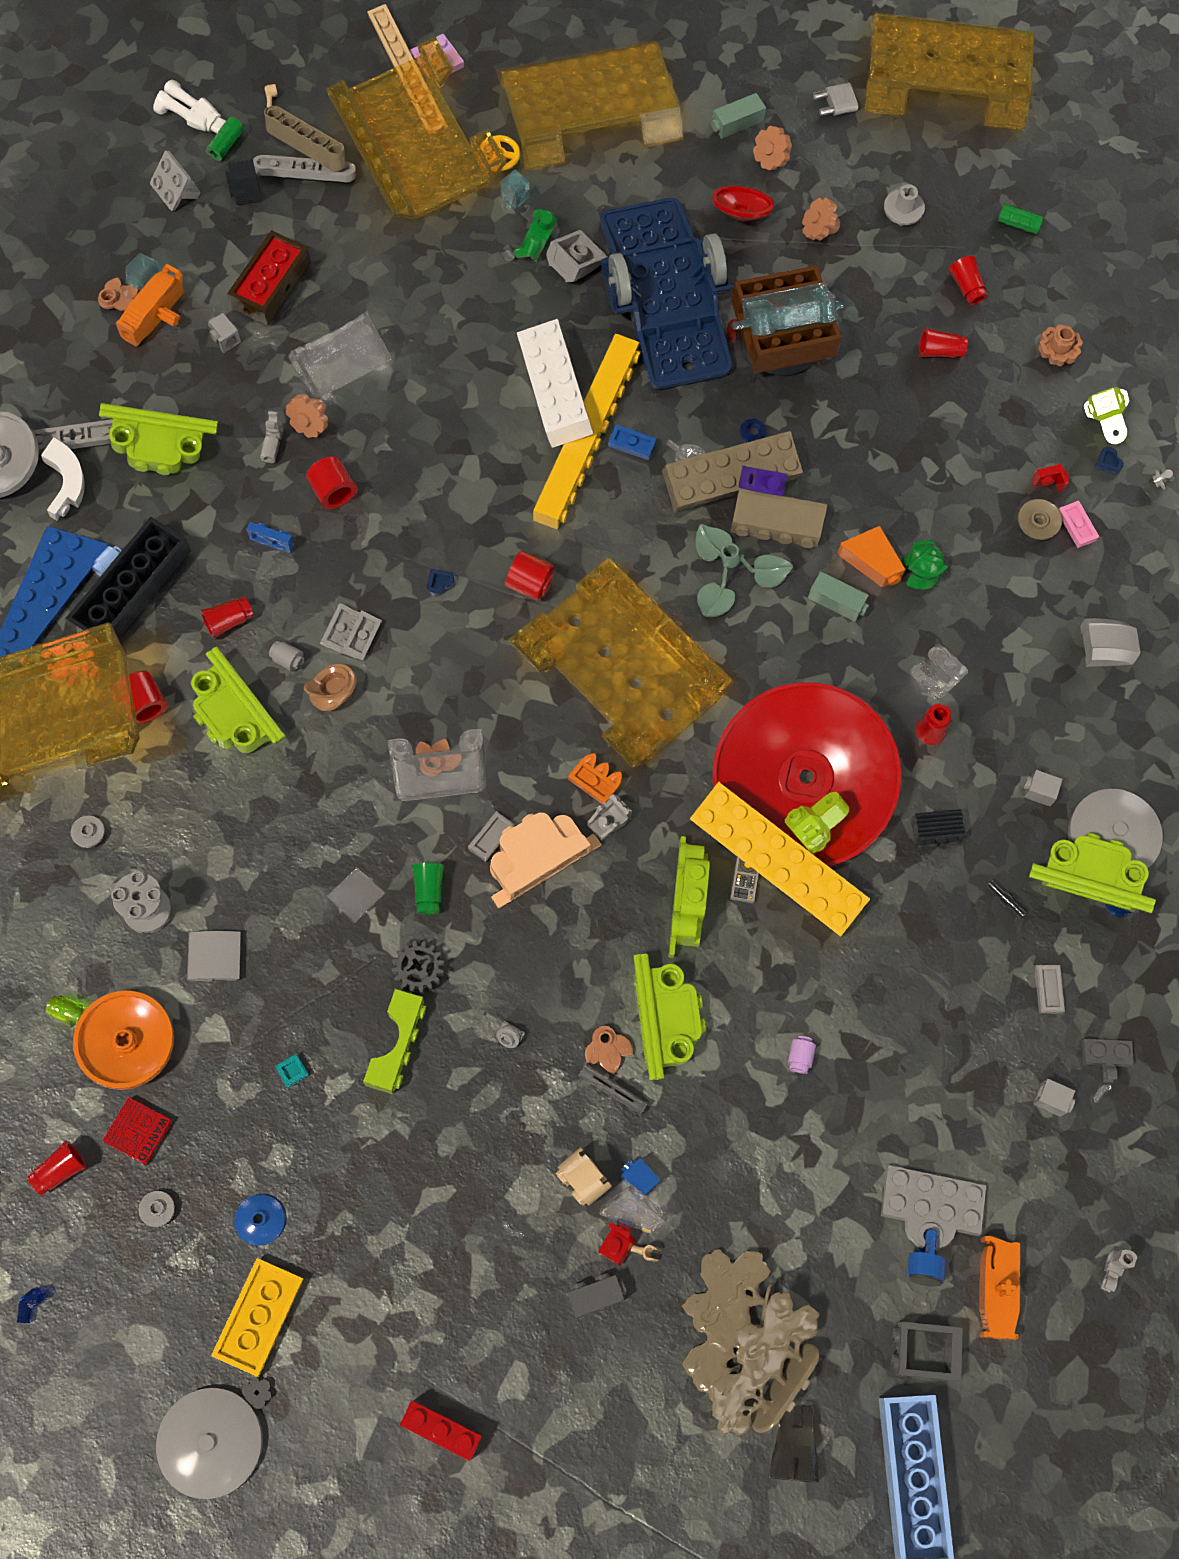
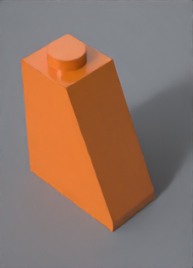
M880 526L841 542L837 552L838 555L879 586H893L902 580L905 568Z

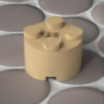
M580 1147L557 1166L559 1170L556 1172V1175L564 1185L566 1184L567 1187L571 1185L574 1188L572 1195L580 1204L590 1206L608 1191L612 1185L609 1182L603 1183L607 1180L606 1177L586 1154L581 1156L585 1152Z

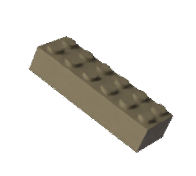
M791 431L666 464L662 473L674 512L738 495L742 465L786 473V482L798 479L803 471ZM752 474V476H751V478H750V483H751V484H752L753 478H754L753 474Z

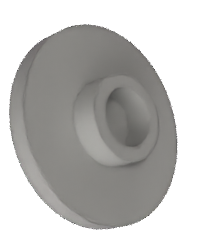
M94 816L80 817L71 828L73 841L83 848H91L98 845L105 834L103 823Z
M162 1191L148 1193L139 1204L141 1220L151 1227L164 1226L174 1215V1201L167 1193Z

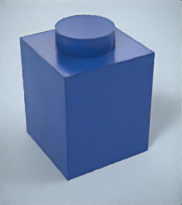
M640 1158L636 1162L631 1159L621 1169L624 1172L621 1175V1179L640 1200L660 1182V1179Z

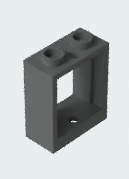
M898 1322L897 1327H893L892 1341L896 1343V1354H892L891 1368L895 1370V1376L954 1382L961 1381L963 1328ZM908 1330L947 1334L946 1373L906 1369Z

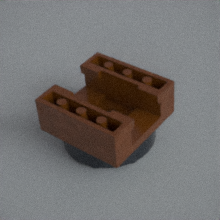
M817 265L735 281L731 302L740 328V346L744 355L751 362L754 373L765 371L776 375L796 374L809 368L817 360L837 356L842 337L835 316H825L820 301V294L824 291V284Z

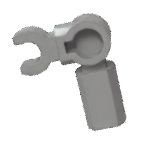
M268 411L269 420L265 423L266 437L260 457L264 462L275 463L280 445L279 440L283 436L284 425L278 420V412Z
M1127 1249L1118 1252L1115 1250L1110 1251L1104 1269L1106 1275L1103 1278L1100 1289L1109 1293L1115 1291L1118 1277L1122 1276L1125 1269L1135 1266L1137 1256L1134 1252Z

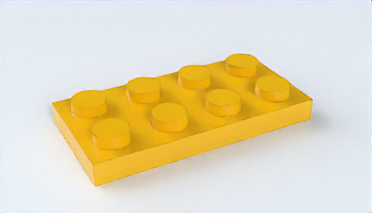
M257 1258L211 1356L259 1377L304 1279Z

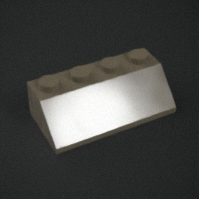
M739 488L731 532L739 536L749 535L758 537L761 540L771 539L783 544L792 543L801 545L804 548H817L827 504Z

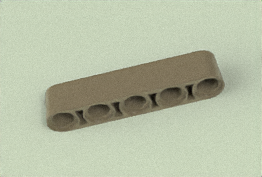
M269 106L264 110L266 130L269 134L330 170L339 171L344 169L346 163L345 150L342 143L278 106Z

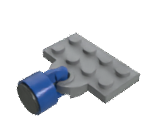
M888 1165L886 1168L881 1216L905 1221L907 1237L909 1241L911 1240L917 1246L916 1252L909 1253L906 1277L909 1281L924 1286H940L944 1283L947 1260L936 1255V1251L945 1248L954 1238L955 1232L974 1236L981 1235L986 1185Z

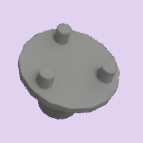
M906 184L887 196L884 201V211L886 216L899 226L911 225L922 218L925 204L918 195L917 188L911 184Z

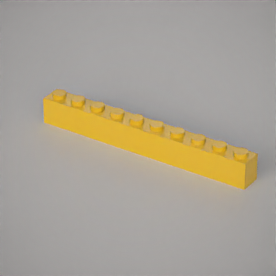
M615 333L584 400L593 434L563 445L533 510V521L557 530L561 522L565 523L569 512L567 508L569 504L573 505L577 496L576 488L577 486H582L585 478L583 473L592 464V453L594 450L598 451L601 444L600 436L602 433H606L608 429V418L610 415L613 416L617 409L616 401L618 398H622L624 394V383L626 380L629 381L633 373L632 366L634 363L637 364L640 359L641 352L638 351V341Z

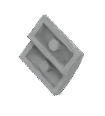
M339 603L320 644L347 656L363 660L382 620L362 610L359 613Z
M189 932L187 980L208 982L212 980H239L240 932Z

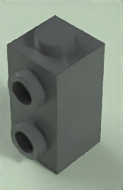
M609 1273L595 1277L596 1282L586 1286L584 1281L571 1286L572 1291L568 1292L567 1295L575 1319L623 1302V1295L627 1294L623 1280H617L616 1275L610 1277Z

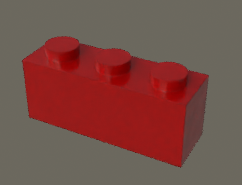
M411 1400L400 1423V1426L468 1461H471L482 1438V1435Z

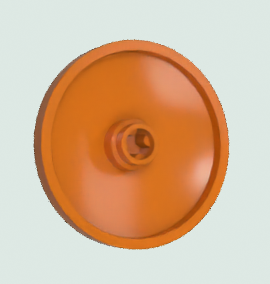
M117 991L104 995L94 1001L79 1018L73 1036L74 1055L81 1070L95 1083L116 1090L133 1089L155 1078L169 1061L174 1045L173 1025L167 1012L156 1000L136 991Z

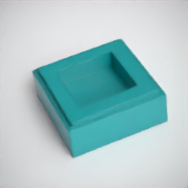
M297 1054L275 1066L287 1088L309 1076Z

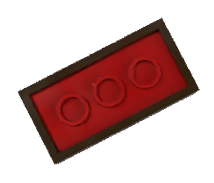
M271 230L228 291L227 296L231 309L268 326L311 263L308 247Z

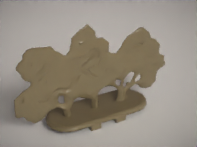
M720 1249L713 1251L711 1254H706L702 1258L700 1276L705 1281L708 1291L704 1294H692L682 1305L687 1315L693 1317L692 1323L696 1330L707 1335V1341L691 1349L683 1360L682 1365L687 1374L692 1377L698 1391L708 1393L711 1401H713L711 1398V1385L724 1375H728L733 1371H737V1374H739L742 1370L743 1365L738 1361L737 1366L727 1368L726 1364L730 1359L737 1358V1354L734 1353L733 1349H739L740 1347L737 1343L736 1331L752 1324L749 1314L750 1307L759 1304L763 1305L760 1326L756 1327L761 1328L764 1326V1309L773 1295L774 1284L770 1283L768 1285L765 1298L759 1295L757 1288L770 1273V1269L763 1261L762 1253L745 1250L734 1263H731L730 1258ZM747 1290L752 1291V1292H753V1297H752V1296H749V1295H746V1292H745V1291H747Z
M778 1292L771 1296L764 1309L763 1327L758 1328L750 1324L736 1331L737 1343L740 1345L737 1350V1361L743 1365L742 1371L735 1375H724L711 1385V1398L713 1400L712 1416L719 1421L718 1430L722 1436L729 1432H734L738 1436L744 1435L750 1429V1425H752L756 1432H768L775 1427L786 1411L791 1412L795 1406L793 1400L800 1389L805 1391L810 1384L808 1377L818 1363L819 1350L815 1344H800L804 1340L813 1338L818 1333L817 1318L819 1313L809 1304L793 1311V1302L789 1292L782 1294ZM792 1341L795 1343L794 1350L790 1346V1342ZM774 1378L772 1383L769 1385V1387L763 1394V1388L767 1381ZM757 1389L760 1390V1397L756 1395ZM754 1398L758 1400V1403L754 1402L753 1406L744 1405L747 1399ZM748 1410V1415L744 1416L743 1411Z

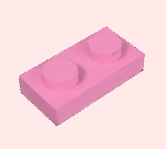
M1079 501L1059 508L1062 521L1077 548L1098 540L1099 535Z

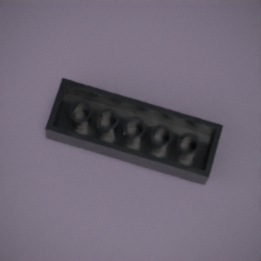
M150 516L65 619L70 628L85 639H92L97 647L108 653L191 552L187 539Z

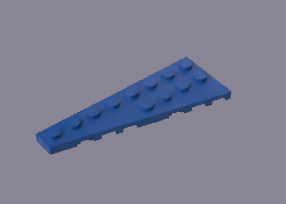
M46 526L0 630V693L16 674L15 670L22 661L29 657L31 649L38 641L42 640L44 632L51 624L55 623L71 602L73 594L80 586L84 585L86 577L93 570L94 561L109 544Z

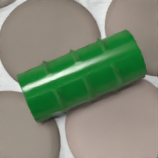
M234 117L228 118L206 148L207 153L217 161L222 160L244 130L242 123Z
M1004 203L997 222L1037 235L1043 216Z

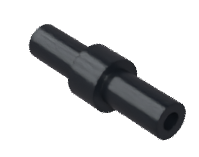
M994 880L986 886L1000 899L999 902L1004 907L1008 906L1019 918L1022 919L1028 913L1014 900L1015 897L1009 891L1003 890Z

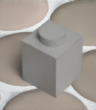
M1035 770L1031 776H1027L1023 785V789H1026L1024 798L1050 807L1057 799L1062 779Z
M1046 1079L1041 1082L1033 1105L1061 1117L1067 1112L1070 1113L1075 1104V1099L1073 1098L1075 1090Z

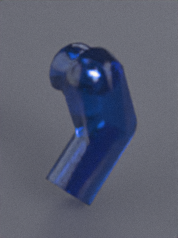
M33 1288L20 1298L17 1323H30L31 1310L45 1299V1292L41 1288Z

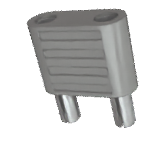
M850 83L826 87L823 91L813 93L815 100L826 98L829 107L819 109L820 116L828 114L836 116L858 110V103Z

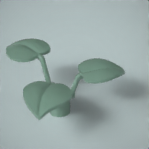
M700 524L697 530L695 544L698 555L706 561H714L720 556L724 565L721 587L716 583H709L704 585L698 592V606L705 617H718L732 608L735 602V593L731 589L725 588L729 568L736 567L740 561L751 573H755L756 583L766 588L781 584L793 569V565L790 562L773 555H762L755 558L753 562L754 568H752L744 559V555L739 554L738 546L732 543L731 536L727 532L704 524Z

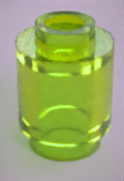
M61 995L58 997L52 996L45 1009V1013L49 1014L50 1018L71 1027L77 1024L84 1012L82 1004Z

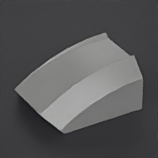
M581 230L551 241L546 254L549 266H552L566 282H574L599 267L602 264V259L608 258Z
M1091 618L1085 619L1080 625L1086 653V667L1132 665L1141 653L1137 628L1125 622Z

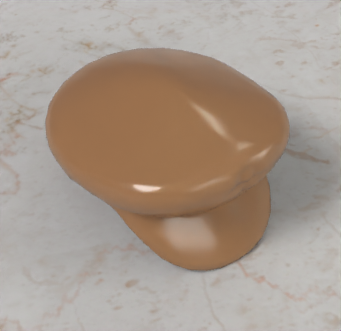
M333 664L324 668L314 679L308 681L304 685V690L309 694L310 701L316 708L322 711H331L343 704L353 693L357 677L349 666Z

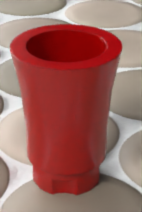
M975 256L963 257L949 267V273L955 279L970 306L977 305L988 297Z
M925 327L920 338L919 355L920 357H964L967 351L968 339L967 337L959 336V334L936 331Z
M245 597L200 610L203 622L213 639L225 631L246 622V619L253 617L252 609Z
M940 703L935 704L918 720L915 732L920 741L928 745H936L945 739L952 714L948 706H943Z
M65 1140L45 1161L34 1168V1171L27 1176V1180L31 1187L42 1196L72 1175L87 1168V1165L78 1150L69 1141Z

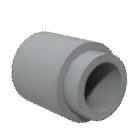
M276 641L270 648L269 657L272 658L273 662L290 671L300 669L304 663L303 652L284 641Z

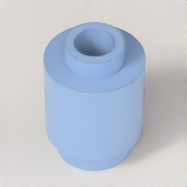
M108 546L94 561L95 564L92 569L101 576L122 550L117 546L113 548Z

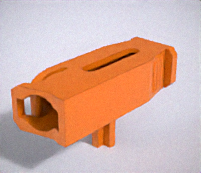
M166 264L163 270L152 276L131 301L121 318L116 322L119 334L125 341L134 346H139L140 342L154 330L161 320L173 327L179 324L180 316L170 310L185 292L183 288V275L179 270ZM168 272L174 273L175 277L169 275Z
M992 1236L981 1237V1242L989 1246L984 1247L980 1259L979 1311L984 1330L980 1332V1337L1019 1340V1334L1014 1333L1020 1312V1243H1009Z

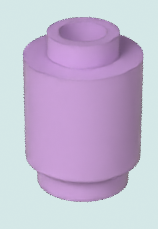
M798 1036L797 1039L792 1040L788 1058L789 1070L807 1074L809 1068H812L816 1044L812 1043L811 1038Z

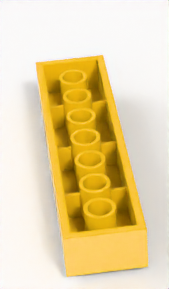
M720 782L716 784L690 818L691 821L840 937L870 900L865 894Z

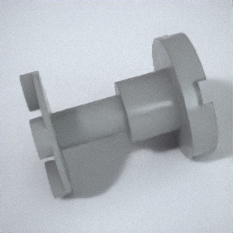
M134 871L122 877L116 883L111 892L113 906L123 916L131 929L138 933H154L167 925L171 917V901L166 893L161 890L155 878L149 874Z

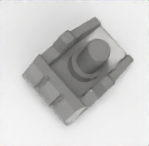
M617 795L609 796L610 799L603 806H598L596 812L587 823V826L601 841L620 830L631 820L632 811L626 807L623 801H620L621 799Z

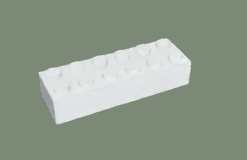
M558 319L517 332L551 447L553 448L592 435L591 424Z

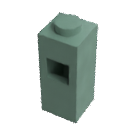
M757 93L732 102L713 111L712 129L719 134L721 139L763 122L766 107Z
M821 571L808 595V599L856 622L859 615L864 616L869 606L866 603L868 594Z

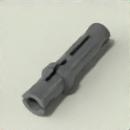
M587 1063L578 1075L597 1087V1091L600 1092L602 1090L618 1102L637 1112L640 1116L649 1103L610 1079L609 1074L606 1073L604 1075ZM593 1076L597 1077L598 1079H600V1080L603 1081L604 1083L608 1084V1085L611 1086L612 1088H609V1087H607L606 1085H604L603 1083L599 1082L598 1080H596L595 1078H593ZM615 1090H617V1091H619L620 1093L624 1094L625 1096H627L628 1098H630V1099L633 1100L634 1102H631V1101H629L628 1099H626L625 1097L621 1096L620 1094H618L617 1092H615Z

